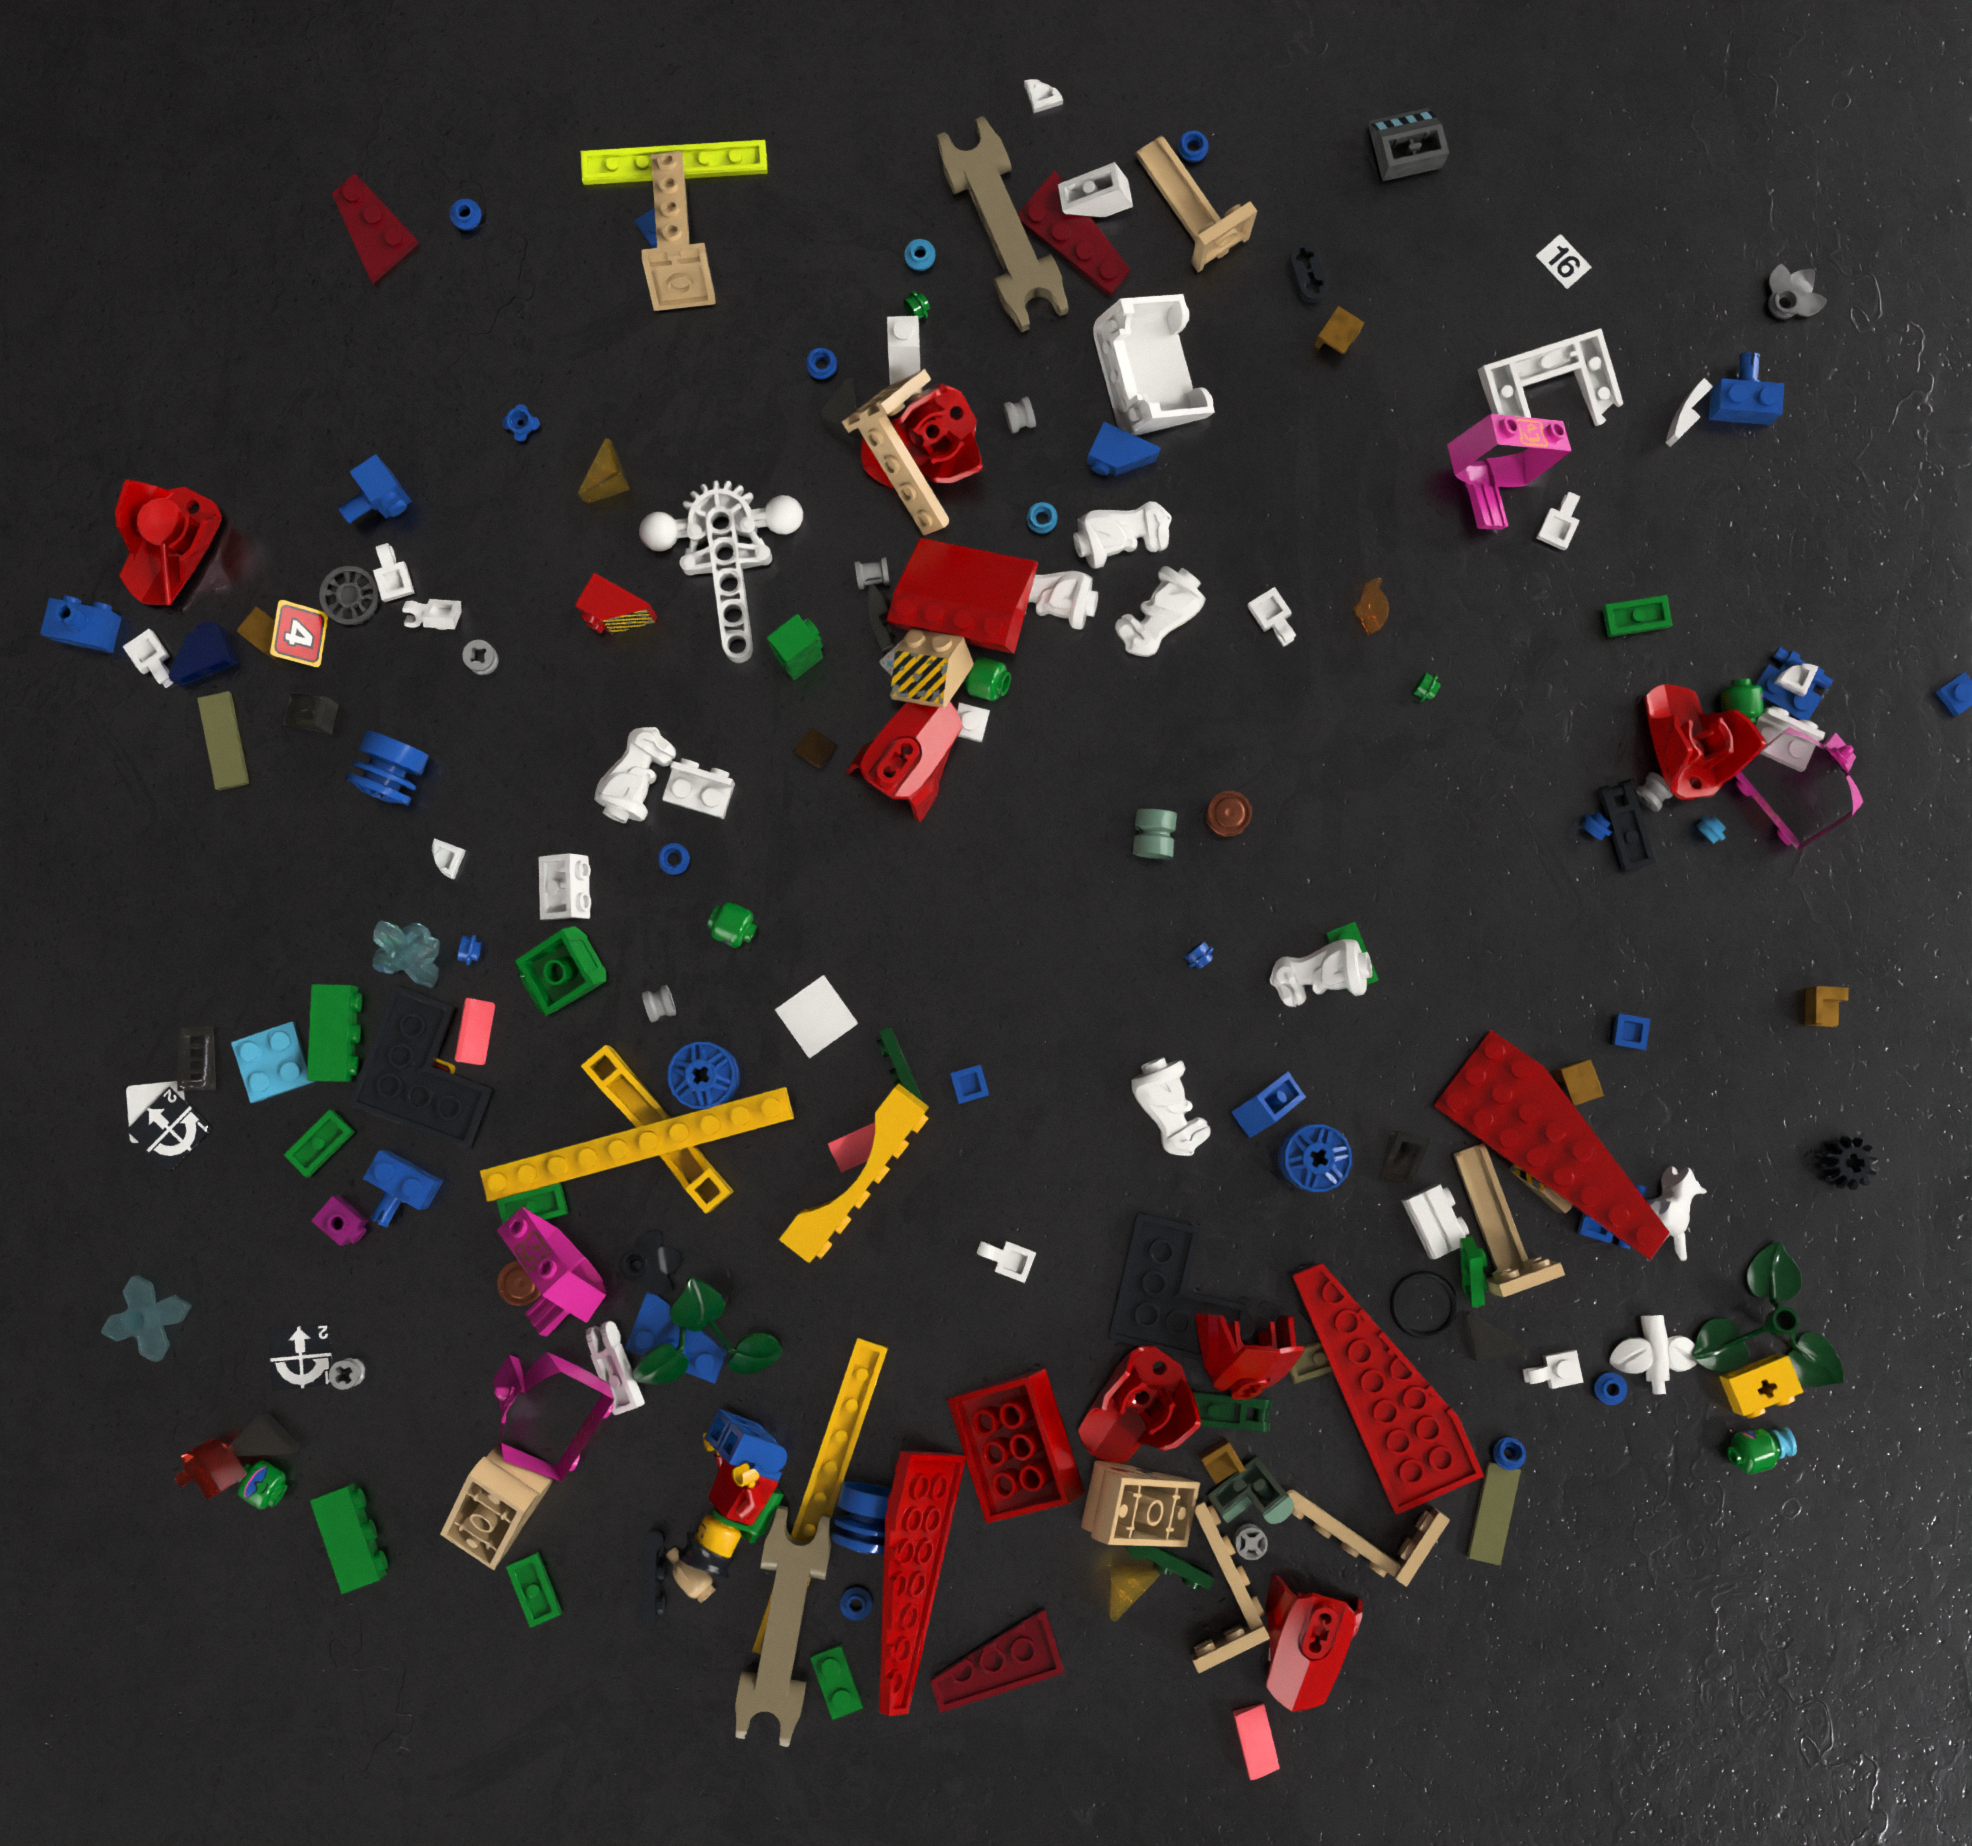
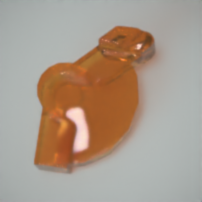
M1380 577L1365 584L1361 600L1354 607L1355 615L1361 619L1368 635L1381 630L1380 627L1383 626L1388 618V600L1383 592L1378 589L1382 582Z

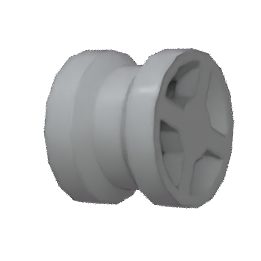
M1028 396L1021 398L1019 402L1014 404L1011 402L1003 403L1006 420L1012 434L1025 426L1029 428L1036 427L1034 412Z
M473 640L464 647L462 653L463 661L474 673L488 675L497 668L499 662L498 654L486 641Z
M1653 772L1649 773L1646 777V783L1643 786H1638L1635 789L1638 801L1654 812H1658L1662 808V802L1666 798L1673 796L1664 778Z
M667 985L661 986L658 991L653 993L650 991L642 992L645 1009L651 1022L658 1021L664 1015L669 1017L676 1015L674 1001Z
M1242 1524L1234 1532V1547L1244 1559L1257 1560L1267 1551V1537L1255 1524Z

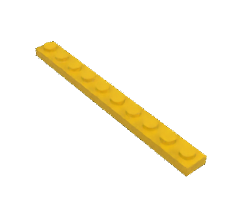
M784 1087L481 1170L480 1174L487 1202L784 1122L794 1119L787 1089Z
M857 1338L791 1533L794 1539L806 1541L812 1538L817 1532L822 1513L832 1517L841 1483L844 1481L888 1347ZM772 1593L752 1652L758 1654L762 1652Z

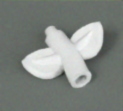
M1664 1315L1640 1316L1644 1339L1641 1337H1629L1623 1340L1613 1351L1610 1357V1365L1626 1373L1638 1374L1646 1371V1381L1652 1382V1393L1666 1394L1665 1381L1670 1380L1669 1368L1676 1372H1682L1691 1369L1697 1364L1692 1356L1695 1344L1687 1337L1681 1335L1668 1338Z

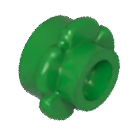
M910 291V295L903 299L905 310L909 316H918V319H926L928 317L927 311L930 309L928 300L922 293L917 294L914 291Z
M1424 672L1417 681L1412 693L1418 696L1421 702L1426 700V698L1432 700L1440 688V683L1436 682L1438 675L1434 674L1432 676Z

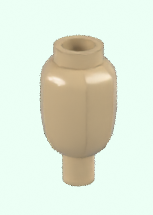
M674 1547L666 1554L668 1560L674 1565L673 1577L688 1597L697 1598L702 1603L716 1590L712 1586V1577L709 1573L695 1569L682 1562L678 1556V1549Z

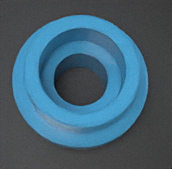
M913 240L905 249V261L914 270H926L935 261V249L927 240ZM917 250H923L926 254L924 257L918 258L914 253Z
M1039 502L1029 508L1026 520L1032 531L1046 534L1055 528L1058 515L1052 505ZM1044 514L1047 516L1048 521L1041 524L1037 522L1036 517Z
M1705 815L1700 817L1702 821L1696 826L1708 840L1714 844L1719 839L1723 841L1726 838L1722 833L1726 829L1725 826L1714 815L1710 818H1707Z

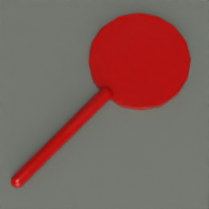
M157 497L148 500L140 507L137 513L136 525L138 532L144 540L154 545H160L165 604L169 606L172 601L166 545L180 537L184 529V516L176 503L166 498Z

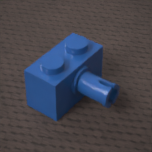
M1751 352L1742 353L1739 355V380L1721 378L1710 390L1709 420L1771 425L1783 414L1784 383L1759 381L1760 354L1754 352L1753 357H1751Z
M375 454L350 471L360 486L361 493L337 508L346 521L351 524L372 508L374 510L377 509L386 519L390 516L395 517L404 512L407 504L412 502V500L390 469Z
M62 595L61 600L49 597L40 632L41 635L52 641L113 653L122 617L111 611L112 606L99 602H93L92 606L81 604L82 600Z
M379 1150L363 1177L364 1180L382 1189L384 1193L369 1218L374 1222L376 1220L379 1221L377 1224L388 1228L400 1203H407L418 1210L428 1209L443 1180L389 1150Z

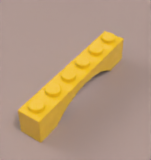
M603 1046L581 1065L601 1091L623 1112L636 1128L671 1119V1116L611 1046ZM696 1146L659 1155L705 1214L710 1213L734 1192Z
M900 1084L894 1087L875 1112L873 1148L867 1164L858 1179L849 1189L836 1198L821 1205L803 1209L779 1240L808 1263L816 1256L822 1259L832 1246L828 1239L835 1231L839 1234L842 1233L852 1220L847 1216L854 1206L860 1209L871 1195L866 1191L873 1181L877 1184L881 1182L890 1170L886 1166L890 1158L894 1156L898 1159L909 1145L905 1141L912 1130L918 1133L929 1119L924 1115L929 1106Z

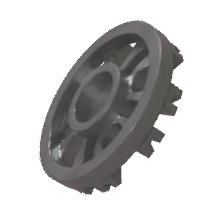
M343 566L333 570L325 577L320 587L319 598L324 612L331 619L341 624L357 625L363 623V621L370 619L374 615V611L378 603H380L377 582L367 571L356 566ZM352 572H356L354 583L351 582ZM343 573L346 581L339 585L334 578ZM365 576L369 583L364 587H359V582ZM328 585L337 587V591L333 592L327 589ZM373 590V594L363 595L364 591ZM336 596L337 601L328 606L326 597ZM364 600H372L369 609L363 606ZM340 605H342L343 607L340 609V611L336 615H334L333 612ZM360 607L363 614L359 616L355 608ZM348 609L352 610L353 619H344L345 612Z

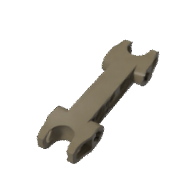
M982 116L975 119L976 134L980 142L974 149L969 151L959 150L953 145L948 134L945 132L937 135V144L942 158L944 175L952 192L957 194L968 189L1005 272L993 278L996 292L1004 310L1013 319L1018 329L1024 332L1030 329L1029 316L1025 305L1032 298L1042 297L1049 300L1059 316L1067 314L1069 307L1063 288L1062 275L1053 256L1049 254L1037 259L1000 176L1012 170L1009 157L1000 137L994 132L985 117Z
M778 1506L773 1525L765 1539L760 1567L761 1569L776 1571L758 1673L741 1672L735 1702V1738L745 1739L750 1719L755 1714L770 1712L778 1718L781 1724L779 1745L789 1747L792 1733L802 1712L807 1682L791 1679L809 1577L821 1580L826 1579L832 1547L830 1540L831 1515L822 1513L816 1534L806 1541H799L794 1539L787 1530L788 1507Z

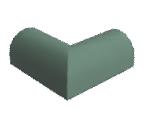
M1258 1456L1244 1466L1246 1471L1241 1474L1237 1471L1207 1495L1227 1524L1252 1504L1255 1505L1265 1520L1271 1524L1281 1523L1286 1520L1294 1507L1292 1499Z

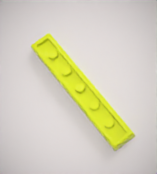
M765 140L580 151L582 182L584 185L653 181L651 154L682 151L685 179L768 174Z

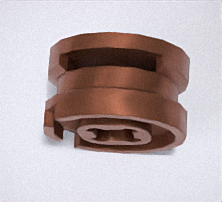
M1223 791L1217 794L1208 804L1206 810V822L1209 828L1216 835L1222 837H1234L1240 834L1250 823L1252 817V809L1248 799L1235 791Z
M518 1260L507 1264L500 1271L497 1279V1288L500 1296L507 1303L515 1306L527 1305L536 1301L542 1295Z

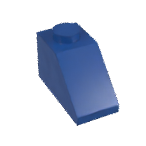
M1103 422L1088 454L1087 464L1091 465L1090 468L1100 475L1107 476L1109 473L1117 476L1156 462L1161 447Z
M1287 1071L1232 1111V1114L1248 1137L1251 1138L1277 1122L1304 1100L1306 1096Z

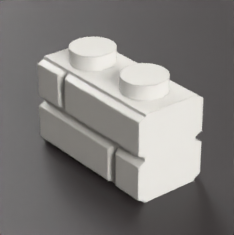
M1434 1184L1401 1200L1430 1259H1437L1460 1248L1459 1239L1465 1238L1469 1234V1230L1461 1216L1456 1218L1451 1207L1455 1205V1201L1447 1187L1443 1189L1441 1184Z

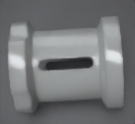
M886 557L881 558L879 562L861 564L860 561L855 562L859 590L864 589L866 585L884 583L885 586L890 585Z
M346 1358L334 1363L330 1368L329 1380L337 1389H349L364 1380L366 1368L359 1359ZM350 1367L352 1373L349 1375L350 1378L344 1379L345 1369Z

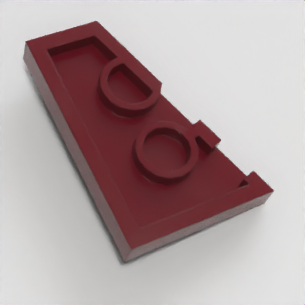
M355 173L332 192L337 207L373 284L419 244L411 232Z

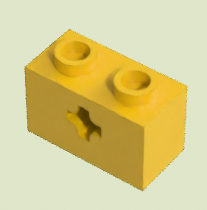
M1781 1353L1773 1354L1719 1376L1733 1412L1747 1418L1764 1414L1766 1412L1764 1408L1773 1404L1783 1406L1795 1401L1794 1396L1803 1393L1789 1356ZM1761 1381L1766 1382L1767 1384L1762 1388L1763 1393H1760L1757 1390L1762 1387Z

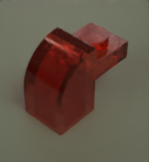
M208 1439L180 1456L184 1462L182 1464L184 1470L174 1478L180 1488L195 1480L208 1501L236 1484L247 1473L227 1445L217 1439Z

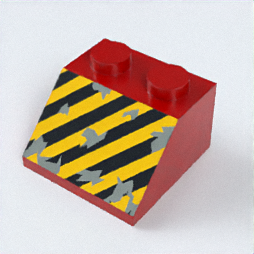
M596 573L592 575L575 604L581 613L580 618L585 621V625L600 634L603 629L614 634L655 623L658 618L648 602Z

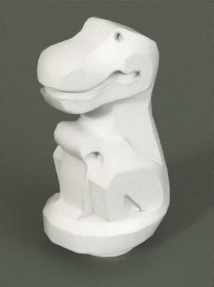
M1151 501L1136 510L1090 511L1078 518V532L1073 534L1074 545L1079 557L1085 556L1090 567L1094 569L1104 567L1108 556L1118 554L1123 550L1127 552L1136 550L1138 544L1136 539L1139 537H1143L1146 549L1150 552H1157V550L1160 552L1168 547V527L1172 518L1161 505Z
M1163 566L1158 572V578L1161 583L1154 590L1150 600L1140 605L1141 611L1145 614L1144 619L1140 622L1132 614H1125L1121 616V619L1117 620L1115 629L1125 644L1126 652L1142 657L1155 655L1162 639L1169 632L1189 621L1201 610L1206 598L1197 589L1201 584L1200 581L1190 572L1181 568L1177 573L1170 567Z
M1067 571L1035 575L1028 603L1033 602L1036 604V613L1039 616L1052 614L1057 617L1067 618L1072 628L1081 630L1085 625L1086 617H1094L1098 592L1091 591L1093 578L1082 572Z
M642 727L630 732L627 749L623 756L600 779L596 787L594 800L605 807L603 814L615 821L626 823L628 818L640 822L645 820L648 810L643 801L648 793L649 785L654 783L657 778L656 773L650 770L649 766L652 762L663 767L669 766L672 759H675L676 749L661 736L657 728Z
M1342 939L1330 943L1302 958L1288 956L1280 958L1273 967L1270 983L1276 987L1281 1000L1289 1007L1300 1006L1305 1002L1307 997L1304 985H1312V989L1317 995L1323 994L1327 989L1341 990L1347 988L1354 996L1363 995L1366 991V978L1372 977L1371 960L1368 952L1362 953L1356 940Z
M1162 1057L1141 1066L1143 1073L1131 1080L1132 1091L1136 1100L1159 1127L1162 1147L1166 1152L1174 1155H1193L1195 1148L1210 1136L1211 1129L1206 1124L1208 1122L1203 1118L1197 1117L1190 1121L1185 1119L1184 1114L1190 1111L1193 1106L1190 1101L1185 1099L1184 1087L1180 1080L1186 1069L1183 1061L1177 1060L1166 1063L1165 1058Z

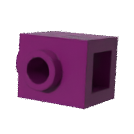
M339 1195L332 1196L311 1221L339 1246L349 1245L350 1242L354 1245L362 1238L366 1232L364 1226L369 1219Z

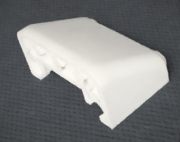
M1183 294L1121 298L1095 321L1093 328L1094 340L1117 427L1132 435L1137 436L1205 419L1215 412L1212 396L1203 387L1193 389L1178 335L1189 321V310Z

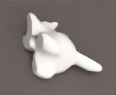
M1670 1166L1665 1170L1661 1178L1662 1195L1658 1198L1648 1199L1647 1203L1668 1229L1670 1235L1674 1237L1675 1252L1681 1261H1685L1687 1253L1684 1231L1687 1229L1690 1221V1204L1696 1194H1705L1707 1191L1700 1186L1690 1168H1685L1680 1173H1677V1169Z

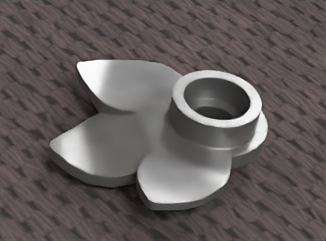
M1780 264L1772 271L1768 282L1772 293L1768 300V308L1773 316L1779 319H1788L1795 314L1809 317L1819 312L1825 306L1827 299L1822 295L1812 293L1815 281V271L1813 269L1799 270L1790 274L1788 269ZM1780 300L1786 302V309L1780 306Z

